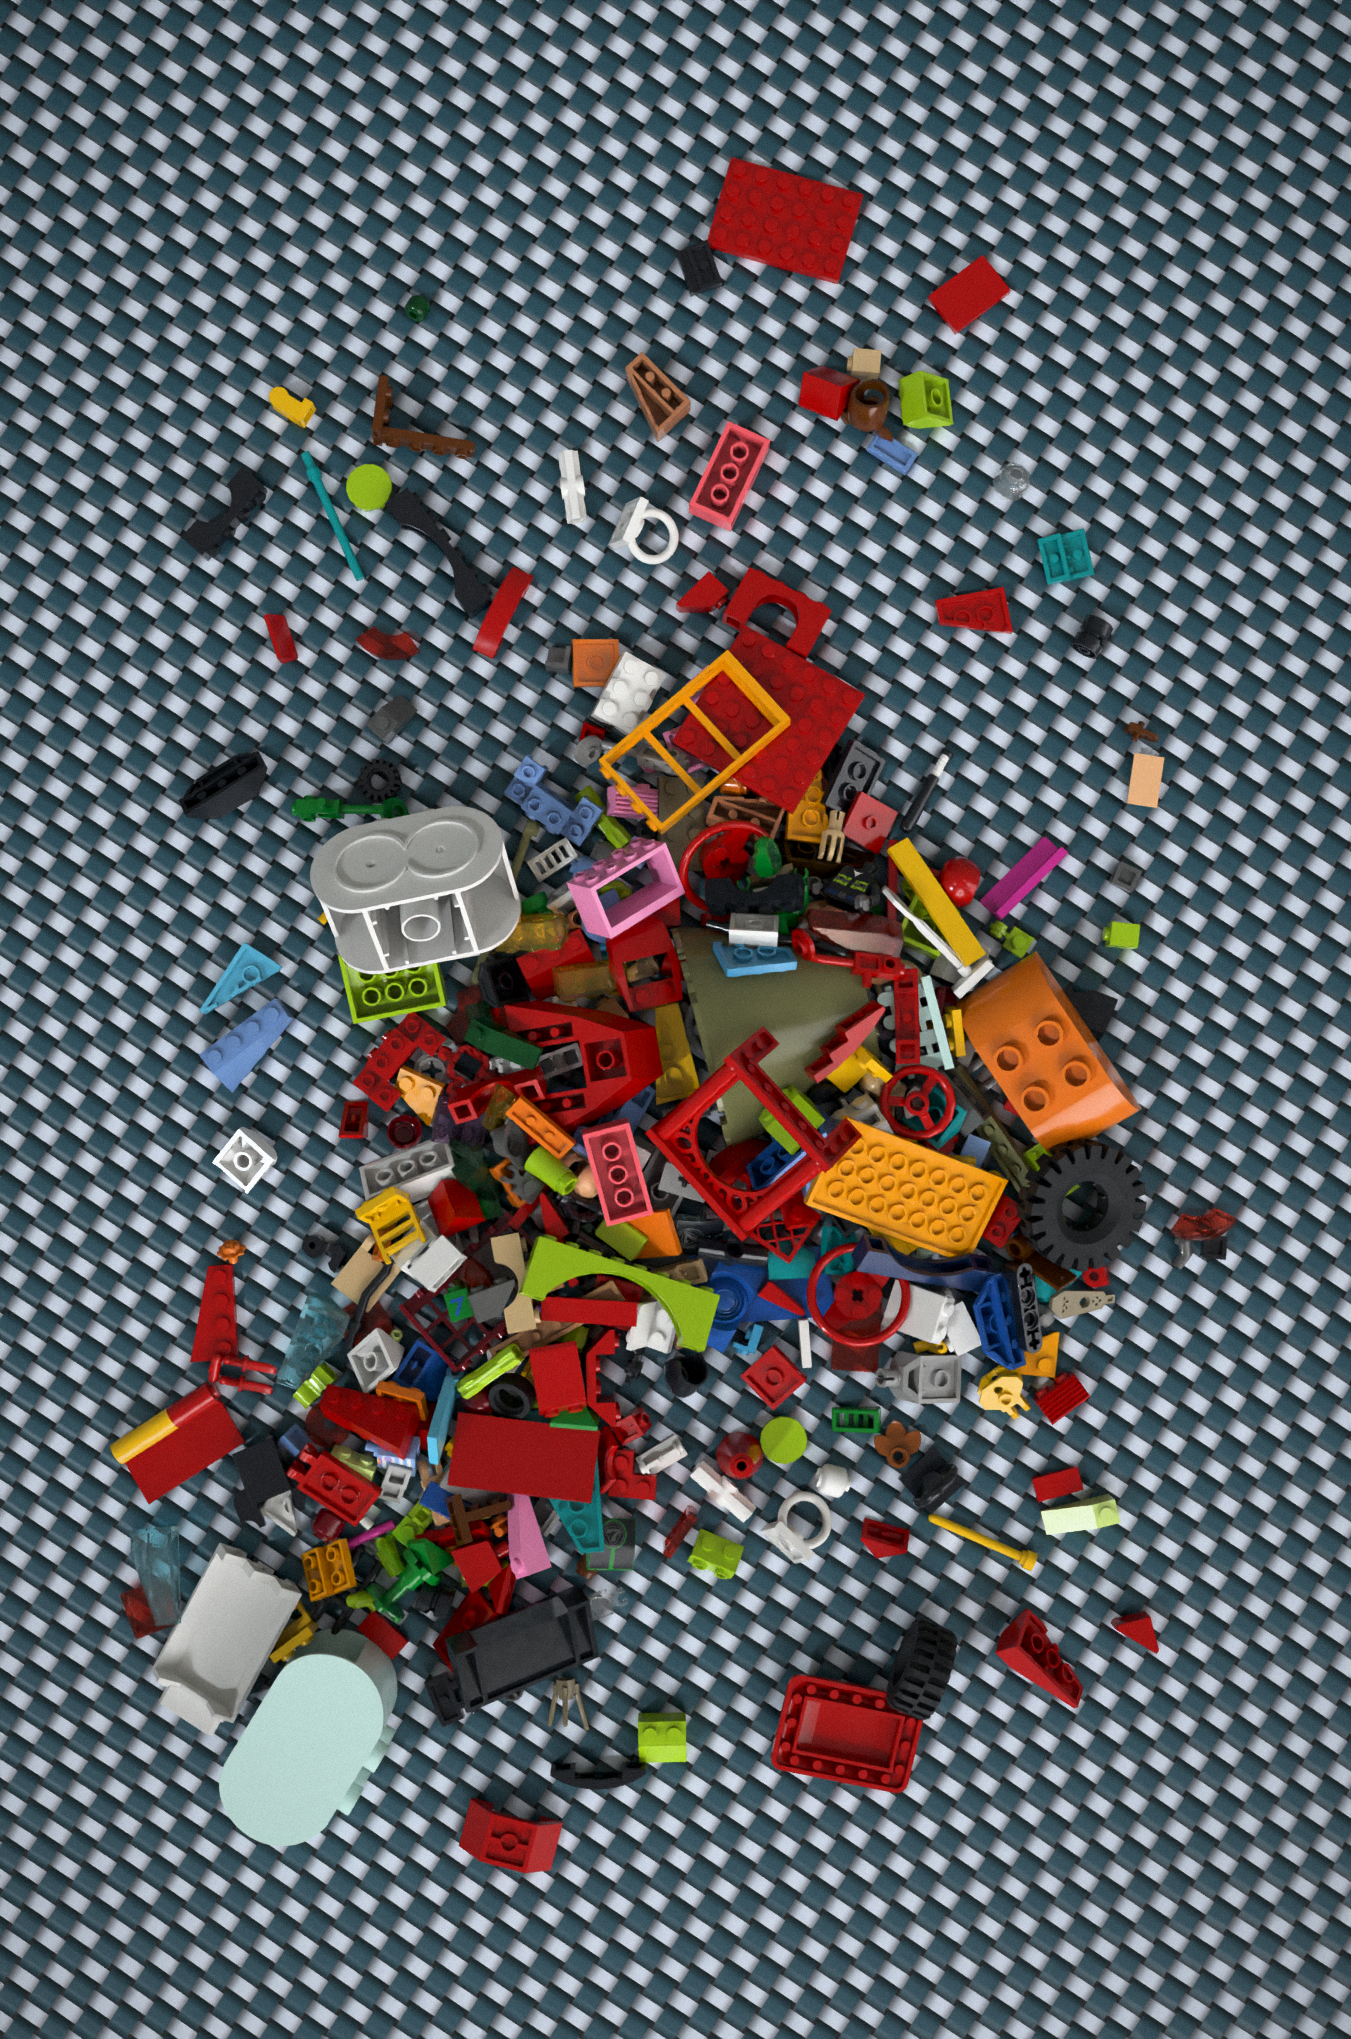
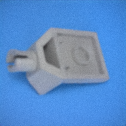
M897 1351L890 1363V1369H877L875 1375L884 1376V1378H875V1381L880 1388L889 1387L895 1398L916 1404L960 1403L962 1355H918Z

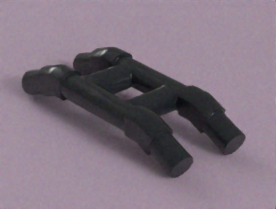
M359 1547L356 1548L351 1556L353 1569L365 1553ZM377 1560L363 1582L356 1579L357 1586L352 1587L356 1590L355 1593L363 1590L367 1591L366 1588L375 1581L385 1565ZM337 1594L323 1598L311 1615L312 1621L318 1622L331 1603L342 1609V1613L331 1628L333 1635L341 1631L355 1610L349 1607L346 1600Z

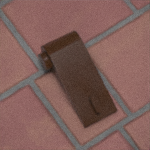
M1022 1231L1007 1240L1006 1250L1008 1254L1018 1262L1030 1264L1033 1274L1058 1292L1077 1279V1275L1070 1270L1062 1268L1038 1254L1039 1252L1035 1251L1028 1244L1027 1240L1029 1238L1024 1236Z

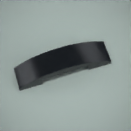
M623 1762L622 1771L576 1772V1763H552L550 1776L573 1787L593 1790L611 1789L627 1785L646 1775L647 1763Z

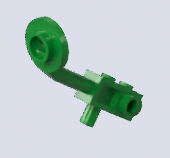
M307 795L304 796V799H296V802L292 803V814L299 816L306 822H315L316 818L344 819L345 814H380L381 818L387 819L408 815L405 803L397 797L387 798L381 805L344 804L340 799H325L322 797L318 799L315 796Z

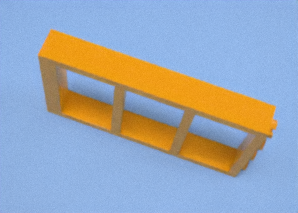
M726 650L598 760L601 767L599 771L603 773L602 775L607 780L611 778L616 783L614 788L623 798L627 796L632 801L630 806L638 815L642 813L648 819L646 821L648 827L654 832L658 830L663 835L790 726V717L738 660ZM722 670L774 726L742 755L690 699ZM683 704L734 759L732 764L702 789L650 733ZM643 738L695 794L663 823L659 821L611 767Z

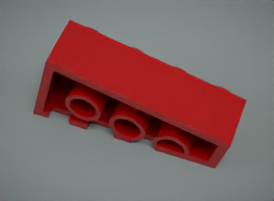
M331 1384L327 1385L319 1403L325 1418L349 1431L352 1430L359 1434L361 1438L374 1442L380 1448L396 1454L398 1458L405 1461L421 1420L416 1405Z

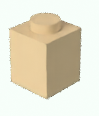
M854 348L852 356L847 358L846 370L851 371L850 376L865 381L870 379L878 380L882 350Z

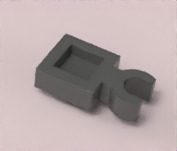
M508 1165L506 1168L511 1171V1178L508 1179L506 1176H501L500 1180L506 1184H513L511 1192L528 1204H533L545 1184L527 1171H523L519 1175V1170L515 1166Z

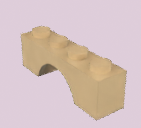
M518 1232L490 1238L495 1263L505 1265L513 1270L518 1280L519 1293L528 1261L525 1262L523 1253L528 1251L525 1237L521 1238ZM517 1293L515 1300L504 1309L508 1334L538 1329L537 1323H541L539 1309H534L533 1298Z

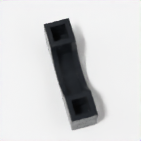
M243 467L227 484L231 492V505L228 512L222 518L213 522L196 520L182 536L183 540L207 561L219 554L224 542L233 538L237 527L241 523H245L250 518L251 511L256 505H261L266 499L268 491L264 485Z
M801 873L779 874L770 886L764 890L747 893L736 888L730 877L707 879L705 905L710 914L715 916H725L731 913L770 914L779 911L793 913L798 910H804L805 883Z

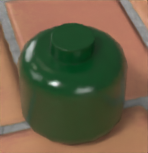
M413 295L408 300L404 310L411 320L422 322L430 312V304L424 296Z

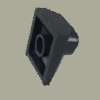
M515 955L480 963L477 978L485 1001L492 1007L500 1008L505 1007L504 1005L530 1000Z

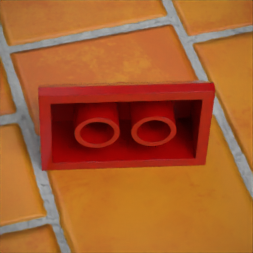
M580 928L516 959L530 989L538 1001H543L601 973Z

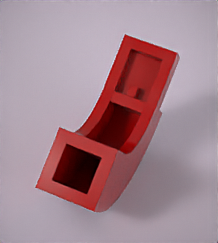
M749 1139L734 1147L731 1145L718 1153L708 1165L719 1178L731 1184L737 1177L747 1173L746 1165L772 1142L762 1139Z

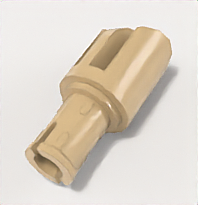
M838 810L830 811L828 829L822 832L818 859L823 858L826 842H828L826 861L831 862L835 846L838 844L835 863H841L845 835L842 832L845 813L840 811L837 816Z

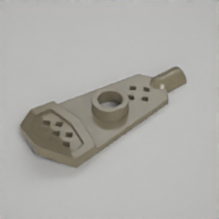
M1062 1289L1050 1297L1049 1308L1060 1319L1102 1309L1105 1304L1114 1303L1115 1294L1106 1295L1104 1291ZM1085 1297V1301L1080 1304L1081 1299Z

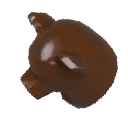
M870 379L856 385L851 392L847 410L844 409L840 419L845 424H851L860 431H876L877 435L883 440L893 442L892 433L883 425L890 401V391L886 384L881 380ZM868 389H874L881 392L884 399L876 396L864 398V393Z

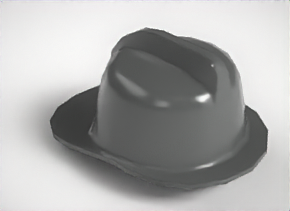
M509 1120L507 1124L492 1129L490 1135L493 1139L494 1151L500 1156L509 1158L517 1169L525 1170V1163L533 1152V1146L528 1145L525 1131L513 1120Z

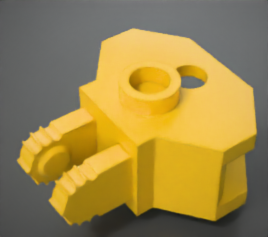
M999 1365L981 1377L977 1390L980 1395L979 1403L985 1410H1001L1003 1413L1006 1411L1014 1420L1019 1417L1018 1411L1014 1407L1017 1403L1026 1412L1031 1409L1030 1403L1021 1394L1023 1386L1021 1371L1018 1368L1008 1370L1003 1365ZM994 1376H999L996 1380H992Z

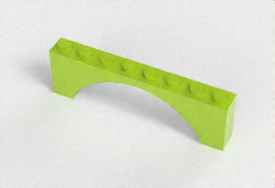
M543 1234V1237L539 1236L535 1239L518 1294L543 1301L546 1298V1294L556 1286L578 1276L601 1273L624 1277L645 1288L662 1305L676 1331L678 1346L697 1352L705 1351L720 1295L714 1293V1289L706 1286H701L699 1289L691 1286V1281L680 1278L678 1281L669 1279L670 1275L667 1273L656 1271V1274L648 1272L647 1267L639 1264H634L632 1267L624 1264L625 1260L611 1256V1259L602 1257L603 1253L600 1251L589 1249L587 1252L579 1249L580 1245L572 1242L562 1244L556 1242L557 1238L551 1235Z

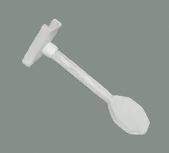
M885 885L881 888L892 904L913 921L916 928L957 968L956 971L962 977L952 986V990L959 999L994 967L992 961L985 955L974 966L969 965L965 968L956 953L923 920L916 917L892 890Z

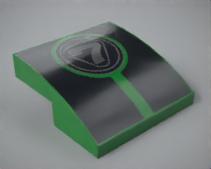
M602 1518L605 1552L586 1553V1570H633L636 1541L635 1519Z

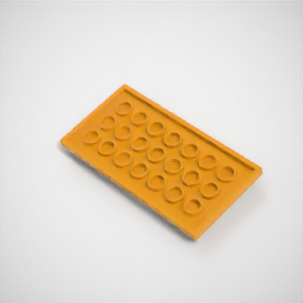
M843 1115L842 1120L847 1118L862 1134V1137L826 1173L822 1171L813 1179L803 1202L808 1206L949 1258L966 1253L973 1254L1008 1180L1003 1176Z

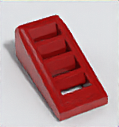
M768 1279L757 1292V1295L797 1315L803 1316L806 1313L804 1307L772 1280Z

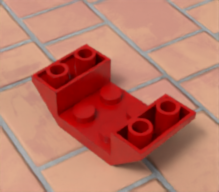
M606 1326L584 1349L585 1396L587 1404L611 1427H616V1420L621 1418L619 1402H615L614 1396H601V1382L599 1379H596V1372H600L599 1355L615 1354V1348H619V1333L614 1331L613 1327Z
M471 1797L459 1847L478 1861L518 1872L533 1873L551 1870L563 1821L540 1816L539 1822L493 1811L494 1803Z

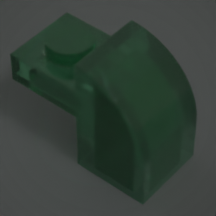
M453 1139L448 1146L459 1162L451 1171L461 1185L475 1193L490 1174L489 1160L478 1143L471 1147L466 1142L460 1143Z

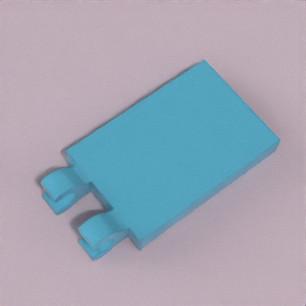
M450 1367L446 1370V1376L427 1435L430 1464H439L456 1406V1399L461 1396V1393L455 1389V1386L460 1379L465 1377L464 1371L462 1372L461 1370L458 1375H452Z

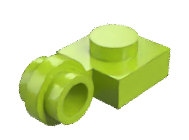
M997 920L995 923H991L989 927V933L1000 940L1002 937L1005 938L1001 947L1020 959L1023 958L1034 940L1033 937L1015 926L1008 933L1006 931L1008 927Z

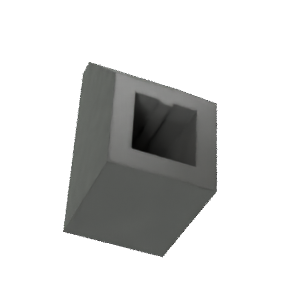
M503 1276L493 1280L494 1284L485 1287L484 1284L470 1289L471 1293L467 1294L466 1297L477 1324L502 1314L515 1286L514 1279H507V1276Z

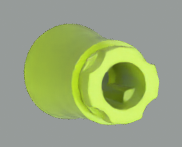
M542 1145L532 1152L525 1163V1171L542 1180L562 1196L572 1192L578 1182V1178L573 1174L572 1170Z

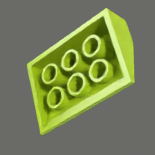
M340 954L338 955L353 1024L443 1007L449 1002L439 962L383 974H367L351 968L344 962Z

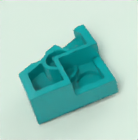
M766 1233V1241L774 1239L772 1233ZM791 1241L778 1242L780 1251L789 1256L793 1250ZM800 1247L790 1264H788L768 1250L769 1280L809 1278L815 1265L814 1251Z

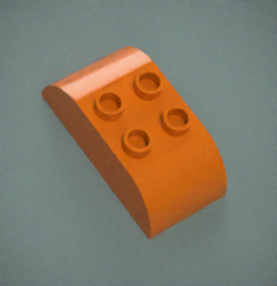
M1037 951L957 1001V1008L961 1009L962 1025L975 1050L1030 1132L1051 1155V1147L1059 1143L1068 1147L1067 1143L1071 1140L1080 1139L1085 1142V1139H1092L1142 1109Z

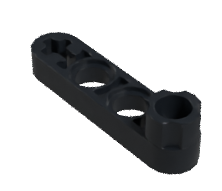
M1008 1260L1001 1269V1274L1003 1278L1010 1282L1019 1348L1024 1352L1037 1353L1042 1347V1333L1033 1269L1030 1264ZM1026 1290L1027 1298L1022 1302L1021 1295ZM1029 1313L1030 1322L1025 1325L1024 1318Z

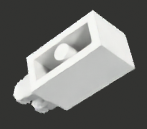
M943 1287V1294L953 1298L949 1288ZM958 1299L953 1302L954 1311L951 1317L948 1318L946 1325L947 1338L944 1341L950 1353L954 1351L957 1356H960L980 1346L981 1340L963 1301Z

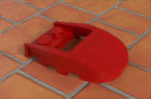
M649 915L612 939L606 938L609 971L614 978L619 996H623L628 1008L625 1009L627 1014L683 999L680 963L666 926L660 919ZM667 952L673 974L672 978L628 988L622 963Z

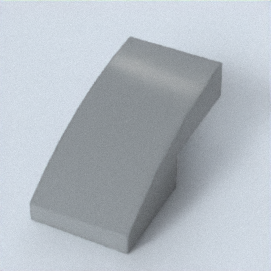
M389 1462L380 1488L383 1490L378 1498L400 1504L413 1468Z

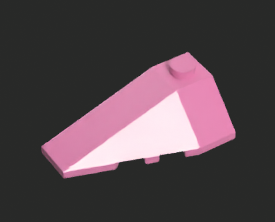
M507 1493V1500H510L512 1510L508 1511L510 1566L516 1579H520L552 1566L529 1496Z

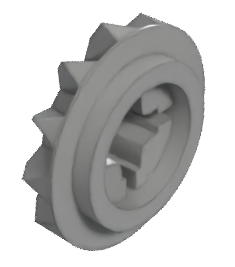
M426 1053L416 1061L414 1070L429 1077L431 1075L423 1073V1071L430 1069L433 1061L434 1067L442 1070V1072L435 1074L434 1079L444 1084L449 1081L450 1078L447 1077L445 1070L449 1062L447 1060L444 1062L438 1058L437 1053L433 1057Z

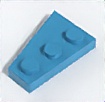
M713 941V951L727 977L796 970L797 960L790 948L760 945L757 949H750L744 947V944L735 943V947L722 946V942Z

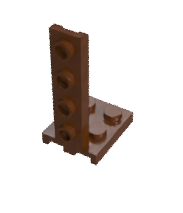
M379 375L372 424L373 445L382 446L383 443H386L387 446L392 448L405 446L416 452L429 450L433 454L444 456L447 453L453 454L459 459L474 458L475 443L473 441L389 427L390 408H392L393 385H389V376Z

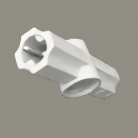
M564 450L558 453L561 471L562 499L565 502L567 524H581L587 521V514L584 503L583 475L580 472L578 451Z
M703 1459L690 1473V1477L702 1486L721 1507L725 1506L743 1523L756 1509V1505L743 1495L725 1475L721 1476Z

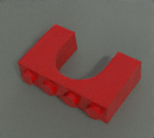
M749 567L724 612L722 622L741 631L759 606L766 603L781 604L791 611L796 622V628L785 648L806 660L827 623L832 610L826 604L808 598L805 593L787 587L784 582L766 576L763 571L759 569L754 570Z

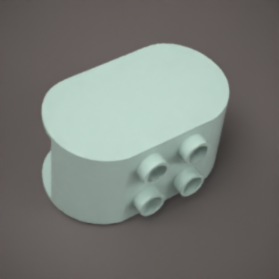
M329 1628L315 1632L313 1634L314 1639L306 1646L302 1647L300 1644L277 1676L225 1762L219 1780V1792L223 1807L232 1822L243 1833L254 1840L273 1846L296 1845L320 1833L328 1825L336 1810L348 1816L364 1789L363 1786L371 1772H375L386 1754L389 1743L396 1732L394 1728L386 1724L397 1698L396 1672L391 1659L374 1642L360 1632L342 1628L338 1634L333 1635L331 1633L332 1629Z

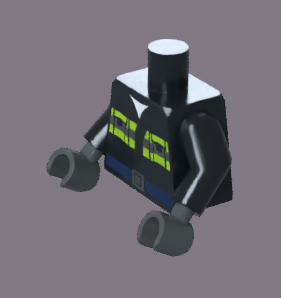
M864 861L860 869L849 865L845 866L840 872L827 879H820L818 877L807 878L808 890L812 889L814 894H819L822 891L829 906L864 919L870 908L880 902V887L873 875L876 867L869 861Z

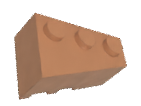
M641 352L625 367L626 379L658 442L690 412L691 401Z

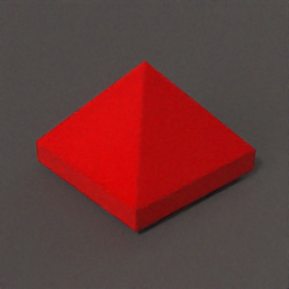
M584 722L579 741L591 735L598 736L603 740L606 730Z

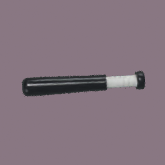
M941 749V756L931 774L927 776L899 826L902 832L910 834L917 824L933 790L940 780L939 776L948 760H951L954 756L948 749Z

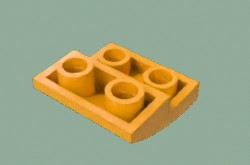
M339 1539L324 1547H316L301 1555L311 1602L357 1586L347 1539Z

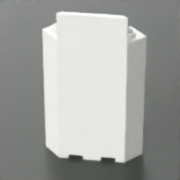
M219 1543L151 1669L156 1677V1681L160 1685L166 1686L159 1699L160 1704L210 1736L214 1735L220 1722L234 1723L302 1595L294 1582L287 1578L285 1580L279 1579L273 1575L274 1570L260 1561L258 1563L252 1562L246 1558L247 1553L243 1550L223 1543Z

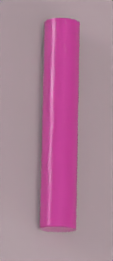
M393 1519L347 1540L349 1550L396 1528Z

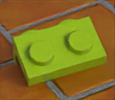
M700 1529L687 1561L692 1563V1566L696 1569H707L714 1572V1575L718 1578L731 1579L736 1573L744 1546Z

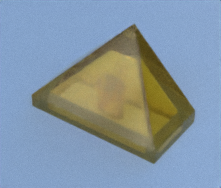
M496 1084L481 1125L489 1131L505 1125L508 1118L505 1112L514 1103L516 1096L502 1085Z

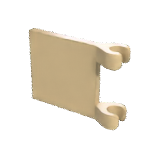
M373 1234L368 1235L331 1283L357 1305L364 1289L383 1267V1263L373 1261L372 1255L369 1253L376 1242ZM394 1263L388 1277L370 1297L366 1308L367 1313L402 1271L396 1263Z

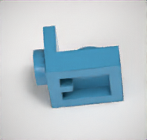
M754 1322L753 1327L748 1326L744 1337L745 1340H748L747 1344L733 1340L732 1346L736 1348L735 1352L749 1356V1353L755 1354L764 1328L763 1324Z

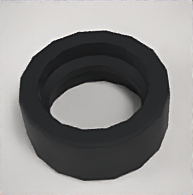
M504 1373L495 1380L489 1390L488 1400L493 1410L502 1417L519 1420L530 1412L536 1400V1391L531 1382L522 1375ZM501 1389L515 1391L521 1396L524 1403L519 1404L509 1401L504 1397Z

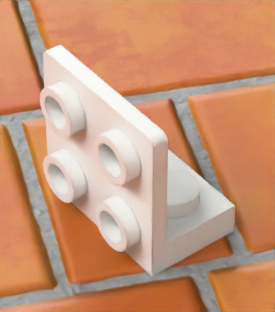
M657 1299L638 1303L637 1326H631L627 1333V1350L632 1351L642 1347H649L666 1354L671 1353L676 1331L668 1314Z

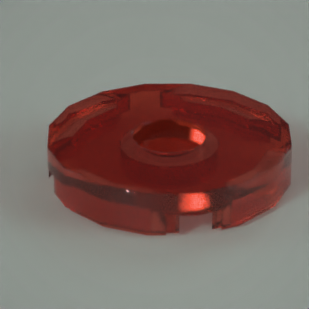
M319 1403L308 1412L305 1426L309 1438L315 1444L322 1447H334L335 1444H342L350 1436L352 1430L349 1431L336 1423L335 1428L332 1430L324 1427L323 1421L325 1417Z

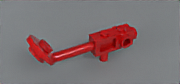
M797 928L792 932L793 948L803 959L820 964L850 967L851 975L862 976L863 988L872 987V977L896 980L899 976L902 977L904 975L905 963L900 962V957L877 955L871 952H855L851 958L815 953L813 940L804 929Z

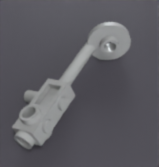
M595 735L588 736L576 746L574 759L580 765H589L599 758L603 750L610 751L617 743L601 740ZM658 740L659 743L663 747H665V742L663 740ZM643 743L640 749L632 747L624 754L637 758L638 766L665 772L670 776L677 775L649 744ZM666 749L687 773L690 759L686 758V754L676 749Z

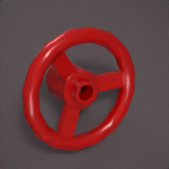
M922 1064L904 1066L892 1073L893 1077L882 1086L879 1098L881 1114L887 1120L891 1130L901 1137L912 1140L930 1139L944 1131L953 1119L956 1107L954 1089L947 1077L937 1069ZM912 1074L929 1076L920 1090L910 1092L907 1097L890 1096L892 1088L905 1076ZM936 1082H938L945 1092L946 1108L942 1118L934 1125L927 1111L930 1105L928 1095ZM920 1098L922 1105L919 1107L914 1106L913 1100ZM889 1106H904L909 1113L919 1115L926 1130L914 1131L904 1128L896 1122Z

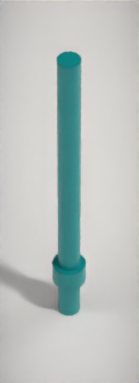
M305 451L301 454V457L307 468L306 474L309 481L313 482L355 580L361 581L365 577L322 482V473L319 467L315 466L310 452Z

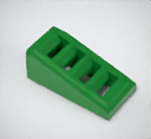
M832 1407V1432L879 1433L881 1431V1407ZM840 1413H844V1426H840ZM850 1414H854V1425H850ZM859 1414H863V1425H859ZM869 1414L873 1415V1425H869Z

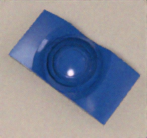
M727 1249L731 1255L735 1256L734 1251ZM717 1262L705 1285L714 1289L715 1294L720 1295L706 1345L724 1353L767 1272L766 1268L740 1264L725 1266L721 1262Z

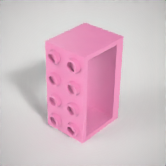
M642 837L634 838L629 842L630 845L614 850L610 857L594 862L592 864L593 867L576 873L573 879L566 882L587 932L612 939L685 893L666 843ZM643 861H646L653 882L604 911L596 890Z

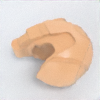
M571 1149L560 1160L568 1168L575 1161H581L573 1173L578 1178L573 1191L579 1197L585 1199L594 1198L598 1192L589 1159L582 1157Z

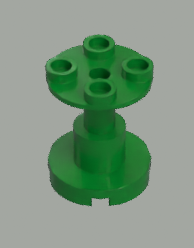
M409 1547L403 1551L407 1564L398 1572L399 1579L388 1590L377 1583H371L366 1588L368 1593L375 1599L372 1602L374 1607L381 1613L386 1611L395 1623H399L405 1616L397 1601L409 1589L414 1591L423 1581L436 1586L443 1579L442 1571L432 1575Z

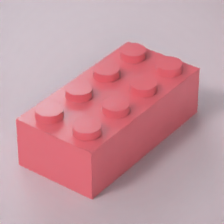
M728 421L689 503V513L731 532L769 451L770 440Z
M628 1117L581 1129L607 1227L652 1215L653 1210Z

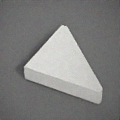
M291 1490L266 1500L261 1507L262 1514L289 1534L295 1536L298 1531Z

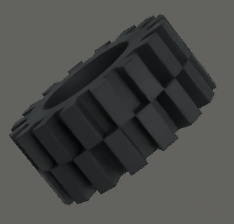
M381 758L379 760L372 759V762L369 763L367 761L365 763L366 766L364 768L361 767L360 775L358 774V786L368 799L382 803L385 799L398 795V790H401V774L390 761H385ZM378 772L387 774L389 779L387 786L383 789H375L371 784L372 776Z

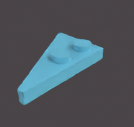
M244 942L199 1011L203 1014H208L281 971L283 966Z

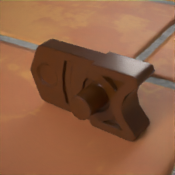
M1139 721L1138 724L1130 722L1125 727L1124 732L1132 735V741L1137 742L1140 737L1150 742H1158L1159 736L1143 729L1145 723Z

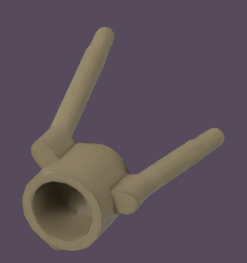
M560 1677L553 1684L548 1726H552L559 1695V1699L562 1700L563 1726L567 1727L568 1700L573 1699V1694H575L584 1729L588 1731L589 1725L579 1691V1683H575L574 1677Z

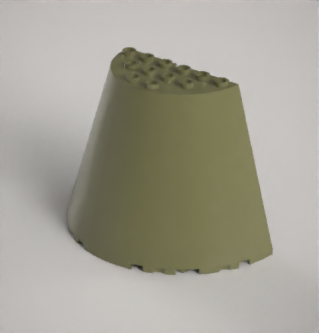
M670 927L679 960L685 959V961L680 962L686 981L709 1076L725 1063L723 1060L764 1026L779 1042V1045L763 1058L758 1065L781 1090L786 1089L792 1084L807 1096V1093L814 1086L832 1083L826 1077L819 1083L815 1082L807 1076L804 1068L823 1056L819 1048L838 1035L834 1026L873 1000L868 999L867 991L870 988L862 987V976L851 975L850 967L807 961L796 953L792 944L777 943V947L790 948L797 960L796 970L727 977L713 951V941L722 942V946L729 947V936L723 935V932L706 927ZM789 930V935H792L793 930ZM827 931L818 940L829 941L831 945L848 949V958H851L855 953L852 937L844 931ZM875 1025L861 1044L880 1061H883L877 1041L879 1031L877 1025ZM741 1080L736 1082L716 1101L718 1113L724 1112L725 1114L719 1116L726 1148L731 1145L734 1147L749 1139H755L767 1132L758 1119L766 1107Z

